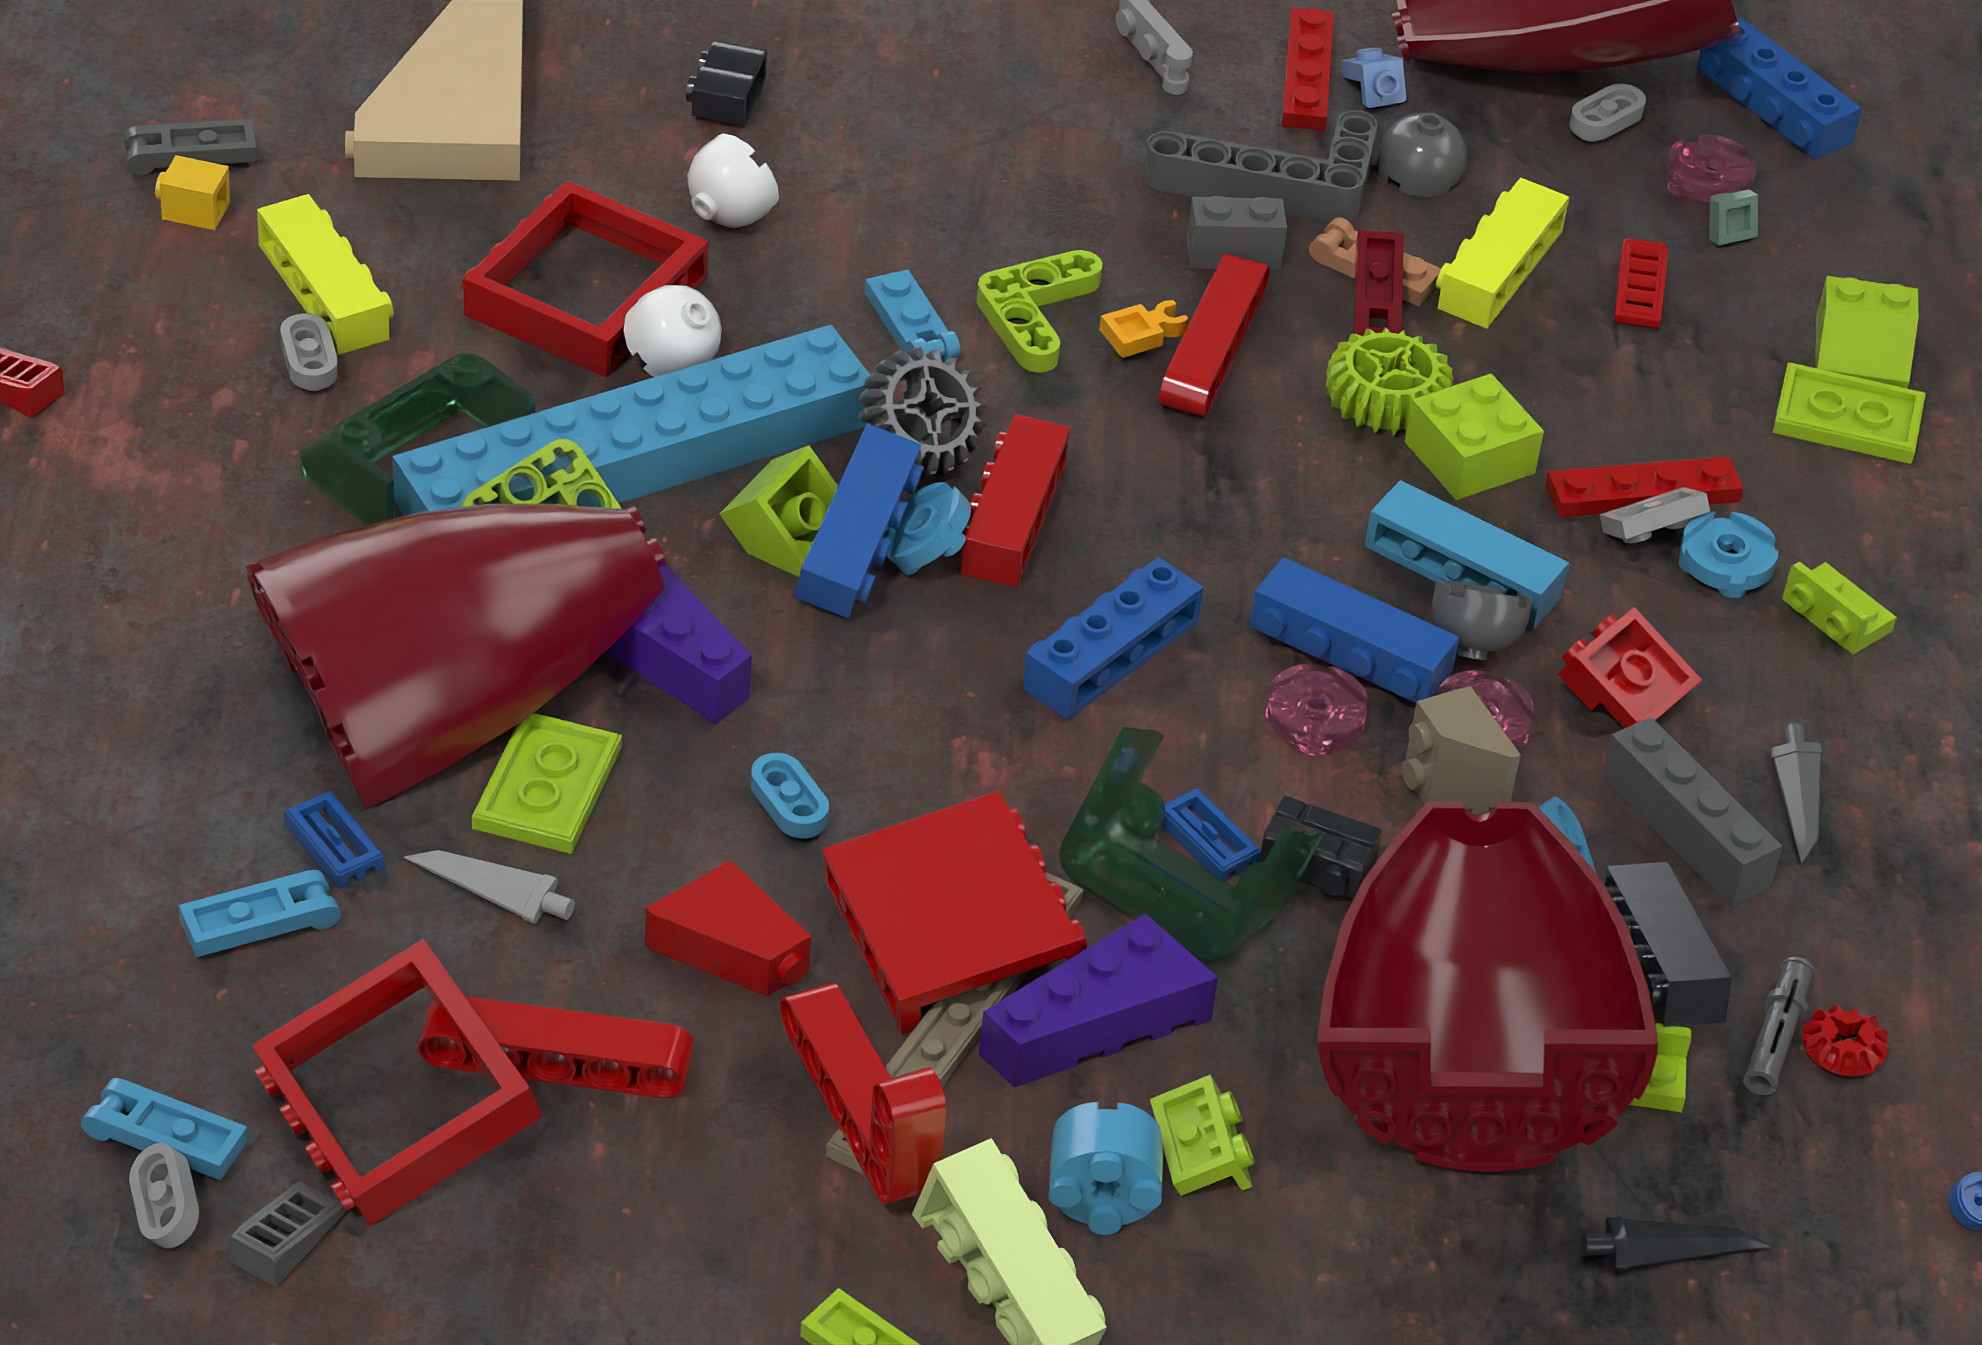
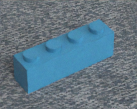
M1401 480L1370 513L1365 541L1366 548L1435 582L1436 580H1442L1449 584V580L1503 589L1504 595L1516 597L1518 592L1532 596L1530 617L1526 626L1532 630L1538 626L1562 598L1569 562Z

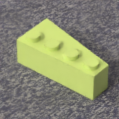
M991 1138L934 1163L912 1215L922 1229L930 1225L935 1227L942 1237V1240L938 1241L937 1248L949 1264L960 1260L967 1270L968 1289L979 1304L992 1303L997 1309L995 1313L996 1326L1010 1345H1098L1107 1328L1102 1307L1095 1297L1087 1295L1076 1277V1268L1071 1256L1064 1248H1058L1047 1230V1221L1043 1210L1035 1201L1029 1200L1019 1184L1018 1172L1010 1157L1006 1154H1001Z

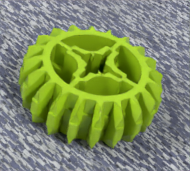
M1386 327L1382 333H1375L1371 329H1366L1363 336L1351 334L1348 342H1339L1337 349L1332 353L1326 373L1327 395L1331 398V407L1341 409L1343 419L1355 418L1357 428L1368 425L1373 427L1374 433L1379 429L1389 430L1394 436L1397 430L1403 429L1407 431L1412 399L1452 386L1453 368L1447 364V356L1437 352V344H1423L1422 335L1412 338L1406 336L1405 330L1396 334L1390 333Z

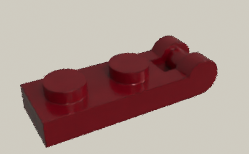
M1358 229L1356 237L1352 334L1363 336L1366 329H1371L1375 333H1382L1385 327L1390 333H1401L1404 233ZM1369 318L1386 319L1385 327L1369 326Z

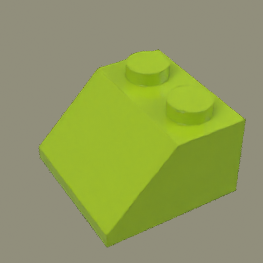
M1826 276L1816 315L1815 368L1908 389L1919 318L1918 288L1905 287L1900 284L1861 281L1851 277Z
M810 445L771 460L719 515L748 554L799 577L801 568L837 491L838 485Z

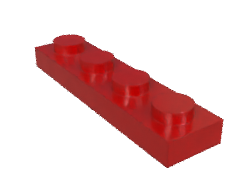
M1291 7L1281 126L1325 131L1334 12L1322 11L1317 8L1303 9Z
M1730 456L1548 471L1545 484L1558 517L1603 514L1682 487L1707 493L1709 505L1741 502L1744 490Z

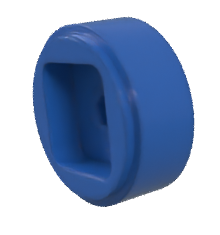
M1973 1172L1966 1175L1952 1186L1949 1193V1207L1955 1219L1964 1227L1975 1231L1982 1230V1172Z

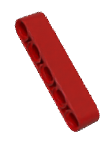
M1224 253L1167 368L1160 390L1159 405L1202 417L1207 416L1263 299L1270 275L1269 264Z
M465 996L523 1079L657 1098L675 1097L684 1091L694 1048V1040L691 1034L680 1026ZM432 999L429 1003L417 1048L419 1055L424 1061L436 1067L485 1074Z

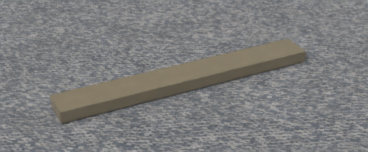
M1046 872L1045 875L1049 882L1056 881L1061 887L1066 902V913L1070 918L1082 902L1084 889ZM1030 970L936 1001L885 1067L890 1077L895 1078L930 1067L937 1074L943 1088L980 1039L983 1011L1013 994ZM838 1129L827 1143L826 1157L865 1175L841 1130Z

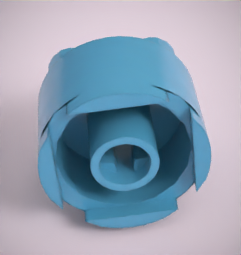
M1099 1102L1085 1103L1068 1110L1055 1123L1051 1140L1049 1200L1068 1217L1088 1224L1092 1232L1100 1235H1112L1117 1233L1122 1225L1130 1224L1146 1217L1161 1204L1163 1174L1162 1134L1156 1120L1138 1107L1117 1102V1110L1098 1109Z

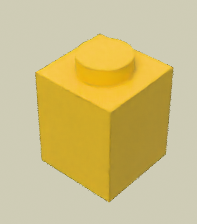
M176 155L167 171L159 174L155 186V197L161 200L162 219L215 230L231 203L229 166Z

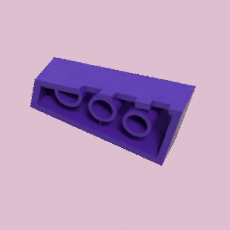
M667 566L659 568L665 589L631 627L605 652L714 724H717L750 698L752 654Z
M1145 913L983 1011L979 1055L1013 1087H1017L1076 1067L1080 1058L1092 1054H1102L1103 1057L1120 1052L1123 1049L1124 1043L1148 1036L1151 1041L1170 1035L1172 1027L1189 1021L1194 1026L1211 1021L1218 977Z

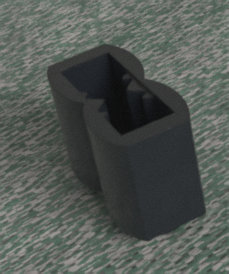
M715 40L709 51L703 50L699 59L697 76H690L686 88V101L692 103V116L745 125L752 113L755 100L760 96L766 80L768 49Z

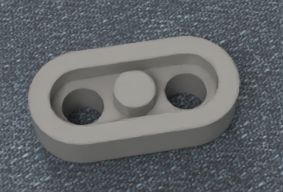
M1610 85L1584 98L1573 106L1569 123L1570 129L1579 138L1588 142L1606 139L1642 118L1646 97L1640 89L1632 85Z
M308 313L296 314L284 320L280 328L281 347L291 381L296 386L309 391L322 390L332 385L338 377V362L327 322L317 315Z
M165 1143L153 1144L138 1155L131 1167L129 1175L131 1192L141 1233L160 1247L174 1248L182 1244L193 1234L199 1219V1206L186 1157Z

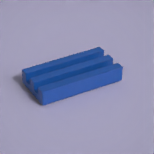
M1195 788L1157 808L1156 821L1220 884L1229 879L1230 872H1233L1236 876L1243 873L1247 863L1252 867L1259 864L1261 849L1199 788ZM1190 806L1205 821L1202 822L1187 807ZM1217 833H1218L1237 853L1232 852V851L1217 837Z
M331 791L284 811L285 825L338 889L347 886L348 878L351 876L357 881L365 878L366 869L372 868L375 873L385 869V856ZM323 809L361 856L355 857L341 840V835L332 825L326 822L318 810Z

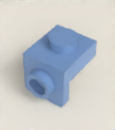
M1366 48L1357 50L1356 58L1341 60L1343 77L1361 82L1362 100L1365 107H1379L1401 103L1406 100L1403 58L1383 54L1382 48Z

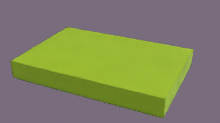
M1788 362L1772 433L1912 464L1926 393Z
M532 713L525 720L517 724L472 815V829L572 854L622 748V735Z

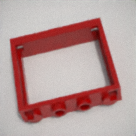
M567 180L554 194L548 195L541 206L528 218L522 219L516 229L502 243H497L483 261L475 268L467 271L461 284V288L464 291V315L607 378L631 354L624 335V324L628 311L642 296L664 285L688 286L696 289L707 278L709 241ZM568 225L577 227L662 264L599 327L506 286Z
M424 938L252 1045L262 1063V1066L254 1070V1073L262 1083L271 1099L278 1094L282 1095L286 1104L281 1106L279 1110L296 1137L306 1131L312 1142L305 1145L304 1148L321 1175L332 1170L338 1181L331 1184L330 1187L346 1211L356 1206L369 1227L543 1117L530 1087ZM425 988L497 1089V1092L360 1177L289 1071L417 991Z

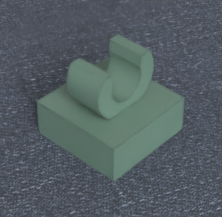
M1748 189L1710 196V241L1717 245H1723L1758 237V194Z

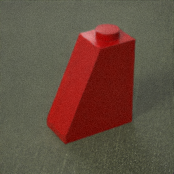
M731 860L646 907L645 945L650 950L732 983L769 996L786 985L790 986L797 983L809 972L812 936Z

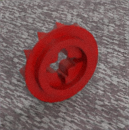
M1834 1003L1828 1011L1816 1009L1811 1019L1805 1023L1802 1034L1804 1048L1811 1059L1822 1068L1844 1076H1861L1877 1070L1884 1063L1889 1050L1887 1046L1888 1031L1878 1028L1876 1016H1861L1857 1006L1851 1011H1844L1839 1005ZM1838 1033L1842 1036L1850 1034L1857 1036L1855 1042L1849 1038L1843 1041L1839 1040L1838 1042H1836Z

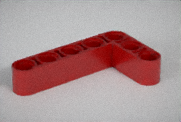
M834 982L782 997L780 999V1013L785 1031L879 1201L887 1205L921 1194L933 1164L942 1160L946 1100L941 1082L935 1071L927 1067L891 1078L844 994Z

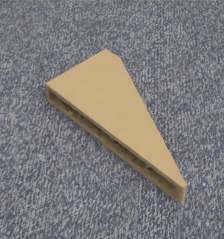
M452 0L355 112L354 131H346L345 158L354 159L355 177L520 181L523 0Z

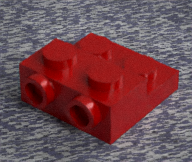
M1635 607L1619 620L1613 613L1609 615L1590 633L1595 638L1590 644L1584 638L1576 642L1561 657L1567 665L1557 674L1591 711L1602 703L1624 728L1649 717H1652L1655 721L1658 720L1702 681L1697 673Z

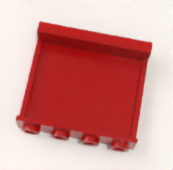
M1000 791L822 849L825 884L902 1035L912 1032L919 1024L922 1006L1063 958L1067 961L1087 949L1086 936L1080 922L1077 919L1070 920L1066 913V902L1061 887L1056 881L1050 883L1045 875V862L1040 849L1036 844L1029 846L1025 839V826L1019 811L1016 808H1008Z

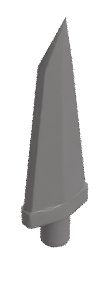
M440 850L403 857L533 924L538 922L544 912L568 920L574 910L575 901L573 899L555 893L559 882L558 878L547 874L540 875Z

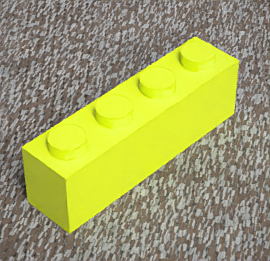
M1521 177L1509 192L1503 191L1496 202L1490 216L1485 214L1481 218L1472 239H1464L1458 249L1456 259L1452 264L1445 263L1440 270L1436 281V288L1441 290L1437 309L1487 329L1562 233L1569 196Z
M309 194L257 209L260 248L308 314L317 315L327 322L337 356L390 340L389 319H392L394 316L392 302L385 291L380 292L376 287L369 268L357 261L347 238L338 235L325 209L320 210Z

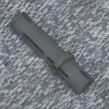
M1786 958L1781 966V973L1775 989L1771 990L1766 996L1764 1003L1766 1016L1758 1035L1748 1070L1743 1078L1744 1085L1755 1094L1770 1095L1775 1092L1796 1026L1805 1019L1808 1009L1806 996L1815 975V968L1804 958ZM1787 999H1789L1786 1011L1784 1013L1783 1010ZM1774 1038H1775L1776 1041H1775V1044H1774L1772 1053H1770V1049H1771L1773 1040H1774Z

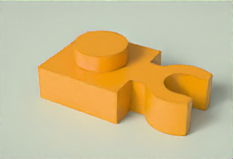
M1174 300L1163 301L1156 306L1155 310L1149 312L1142 304L1101 315L1099 330L1123 358L1163 346L1164 336L1180 337L1184 335L1188 326V317L1182 315L1175 318L1176 302Z

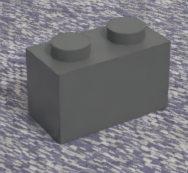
M1222 196L1192 197L1186 239L1190 268L1217 269L1224 253H1229L1269 264L1270 270H1281L1287 234L1283 199L1267 197L1231 198Z

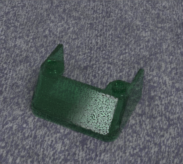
M462 353L439 364L306 443L300 451V471L308 482L364 525L395 518L394 479L373 464L374 461L461 410L486 428L534 414L535 395L483 357L472 353Z
M1122 727L1062 841L1059 851L1061 866L1071 878L1136 919L1146 913L1195 956L1203 960L1227 959L1287 904L1324 832L1314 827L1284 825L1265 862L1252 864L1242 873L1235 887L1155 838L1164 820L1165 806L1160 794L1141 780L1164 735L1156 730Z

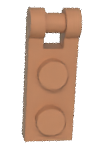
M1341 217L1334 218L1326 226L1324 234L1318 235L1310 243V255L1315 261L1355 278L1356 237L1358 232L1354 230L1348 220ZM1404 252L1402 300L1420 307L1436 289V281L1441 268Z

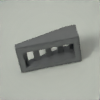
M298 1181L245 1221L229 1237L230 1263L277 1288L345 1214V1208L336 1200ZM303 1202L319 1211V1213L315 1215L298 1205ZM291 1214L306 1223L301 1226L287 1217ZM280 1227L291 1234L287 1237L276 1231V1229ZM269 1240L277 1245L273 1248L264 1242Z

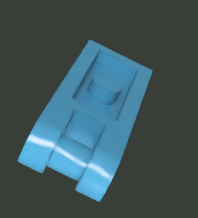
M909 270L866 279L865 295L901 351L904 350L908 354L913 348L922 347L925 355L932 350L940 349L943 361L949 358L960 357V344L954 331H948Z
M308 870L179 905L180 922L196 957L310 926L318 930H325L336 925L341 919L342 914L336 900L332 896H327L329 886L323 873L319 870Z
M113 1078L108 1082L101 1092V1103L91 1106L81 1119L82 1129L96 1140L107 1141L111 1138L142 1151L153 1144L165 1143L186 1157L190 1169L220 1181L248 1142L247 1126L120 1078Z

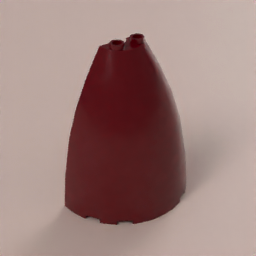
M1396 0L1399 11L1391 13L1399 35L1397 37L1405 61L1414 58L1473 69L1524 73L1595 71L1674 57L1742 38L1731 0Z
M482 504L416 512L324 536L259 559L246 565V569L248 571V582L259 612L292 673L298 672L317 707L333 750L365 809H369L437 774L519 724L575 681L631 627L665 589L659 568L666 566V560L660 545L654 537L645 540L643 534L646 533V528L640 513L634 505L624 510L563 504Z
M1427 802L1392 840L1365 877L1341 923L1324 985L1318 1029V1047L1323 1074L1334 1097H1340L1354 1114V1122L1367 1134L1382 1144L1392 1141L1401 1147L1414 1151V1159L1421 1162L1464 1171L1492 1172L1524 1169L1557 1160V1152L1581 1142L1589 1146L1610 1132L1619 1124L1618 1116L1632 1103L1634 1098L1639 1100L1643 1095L1656 1063L1658 1037L1648 986L1628 926L1602 880L1556 825L1533 802H1496L1492 811L1481 815L1468 811L1464 802Z

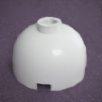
M720 134L704 145L694 156L687 174L689 193L692 197L691 202L695 211L706 220H711L716 224L730 228L743 227L754 223L764 217L779 199L778 185L770 168L766 163L759 168L749 157L755 150L736 136Z
M664 285L642 296L626 314L624 335L627 347L632 356L638 352L641 359L647 363L643 369L653 377L711 361L719 351L722 333L719 315L712 303L702 293L688 286Z

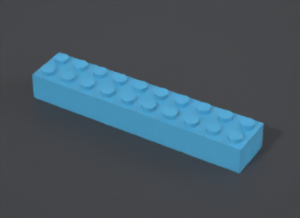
M832 325L824 326L393 455V500L404 516L416 512L457 508L472 491L550 442L558 439H569L577 443L584 451L617 502L623 503L865 428L867 422L858 420L859 413L867 407L860 403L858 399L860 394L867 389L864 382L870 374ZM555 455L556 459L547 468L540 471L544 479H547L559 469H564L567 472L566 468L571 464L570 459L567 456L559 458ZM514 476L510 479L509 490L516 499L520 501L532 499L534 487L527 478ZM590 492L580 493L577 497V506L601 508L599 499ZM552 496L541 504H557ZM497 497V498H496L493 502H491L490 504H501V503H500V501H499V498Z

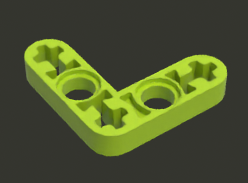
M1075 250L990 271L979 278L976 302L1020 366L1031 372H1048L1058 365L1061 341L1038 306L1096 291L1100 287L1103 263L1092 252ZM1038 279L1047 281L1050 284L1041 286L1034 285L1029 281ZM1019 318L1024 319L1029 323L1021 325L1013 324L1009 322L1008 319Z
M558 439L550 442L472 491L459 504V507L490 504L497 497L501 504H541L553 496L557 504L577 506L578 494L590 492L599 499L601 508L622 509L584 451L577 443L569 439ZM555 455L559 458L567 456L570 459L571 464L566 468L567 472L564 469H559L547 479H544L540 471L547 468L556 459ZM523 476L532 483L534 495L531 500L520 501L511 494L509 482L512 477Z

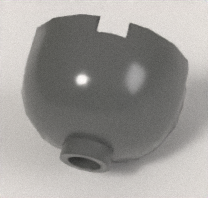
M1435 113L1409 114L1399 118L1385 132L1380 144L1376 168L1380 177L1386 183H1388L1389 177L1399 183V191L1422 197L1440 196L1448 193L1450 187L1457 183L1459 185L1463 181L1467 146L1460 130L1447 119Z
M1436 580L1432 600V618L1435 626L1460 637L1457 655L1487 660L1488 651H1504L1516 644L1523 635L1530 617L1533 597L1518 592L1516 597L1504 595L1503 589L1451 580H1449L1448 584L1442 580Z

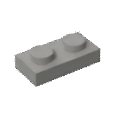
M1682 487L1600 514L1603 533L1622 538L1625 543H1635L1651 538V531L1662 527L1667 529L1686 527L1693 517L1710 512L1707 493Z

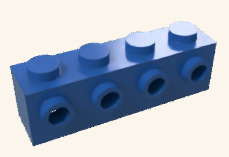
M1742 17L1737 19L1742 38L1700 49L1696 67L1699 71L1815 160L1853 143L1862 108Z
M868 423L866 424L801 568L793 597L848 619L856 601L867 602L876 579L875 575L869 573L873 564L882 567L892 539L885 535L889 527L895 530L899 529L908 506V502L901 500L905 491L914 494L924 467L916 464L921 444Z
M1159 557L1143 569L1134 570L1126 581L1110 593L1100 595L1087 610L1077 617H1070L1050 637L1044 641H1038L1031 646L1024 659L1025 675L1023 689L1069 720L1199 623L1204 587Z
M1284 557L1255 590L1249 626L1415 703L1419 700L1435 696L1453 673L1460 638L1455 634Z

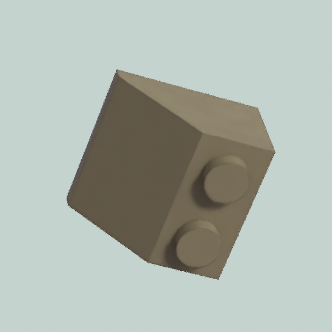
M1469 686L1416 702L1413 723L1409 727V743L1406 759L1402 763V774L1406 785L1411 790L1416 791L1424 804L1427 802H1464L1468 811L1481 815L1492 811L1496 802H1511L1521 755L1473 688Z

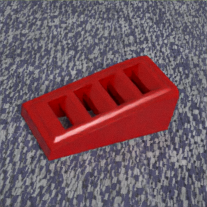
M1630 238L1623 241L1617 270L1614 322L1651 328L1660 327L1668 246L1666 244ZM1626 301L1651 305V307L1626 303Z
M0 348V371L4 370L0 373L1 402L32 418L65 393L62 368L48 361Z

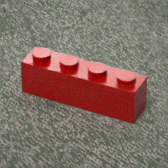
M1015 414L1008 432H999L994 449V459L996 461L995 463L989 461L986 463L981 482L983 493L975 492L973 495L971 513L968 520L971 522L962 531L966 540L961 549L956 552L962 554V575L1018 588L1067 463L1071 427Z

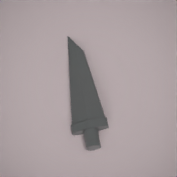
M1794 723L1784 728L1785 744L1771 748V758L1775 766L1802 864L1818 841L1821 759L1823 758L1821 743L1806 742L1804 727Z

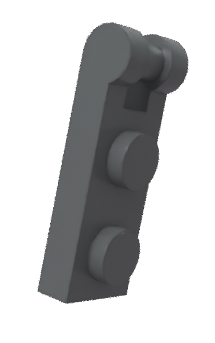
M252 119L139 125L130 127L124 133L127 168L130 173L137 176L147 175L154 168L169 167L176 155L216 164L257 162Z

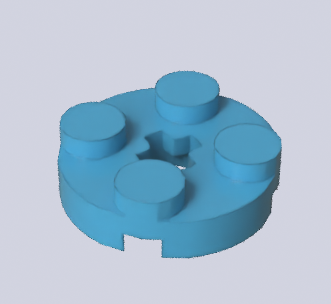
M938 482L920 489L905 501L908 502V511L904 514L899 529L895 530L889 527L885 536L891 538L892 542L887 557L904 575L914 574L922 566L932 562L940 555L944 557L952 556L965 543L966 537L962 531L968 523L971 504L955 486L952 489L947 483Z
M1708 512L1695 517L1685 527L1681 541L1678 564L1683 571L1690 573L1704 584L1717 588L1723 596L1729 598H1740L1746 593V590L1760 587L1773 576L1778 560V551L1774 547L1776 538L1766 525L1753 517L1736 512H1731L1730 519H1714L1715 512ZM1731 549H1733V550L1737 551V553H1736V554H1732V553H1727V551H1730Z

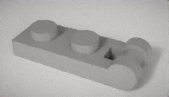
M1120 0L1119 11L1116 13V24L1119 32L1129 39L1137 48L1142 58L1148 61L1163 78L1162 87L1167 93L1174 95L1185 93L1189 85V74L1186 72V69L1191 66L1192 49L1148 0Z

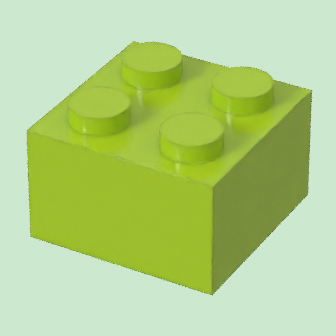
M1491 373L1412 399L1405 443L1454 499L1459 500L1535 474L1544 430Z

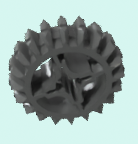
M922 347L913 348L908 354L904 350L897 351L890 357L891 359H884L877 364L876 373H871L865 379L864 385L867 389L860 394L858 401L867 408L859 413L858 420L921 444L916 464L924 467L922 472L923 478L931 477L937 471L940 474H947L954 469V465L960 466L966 462L970 456L969 452L978 448L981 442L977 435L984 431L987 424L978 417L985 412L987 405L975 402L974 397L980 394L982 387H970L966 382L970 377L971 370H964L961 373L955 370L957 357L949 358L943 363L940 349L932 350L927 355H925ZM906 380L907 390L903 392L904 400L899 404H893V393L898 381ZM951 420L950 436L946 444L939 445L938 435L942 433L941 424Z

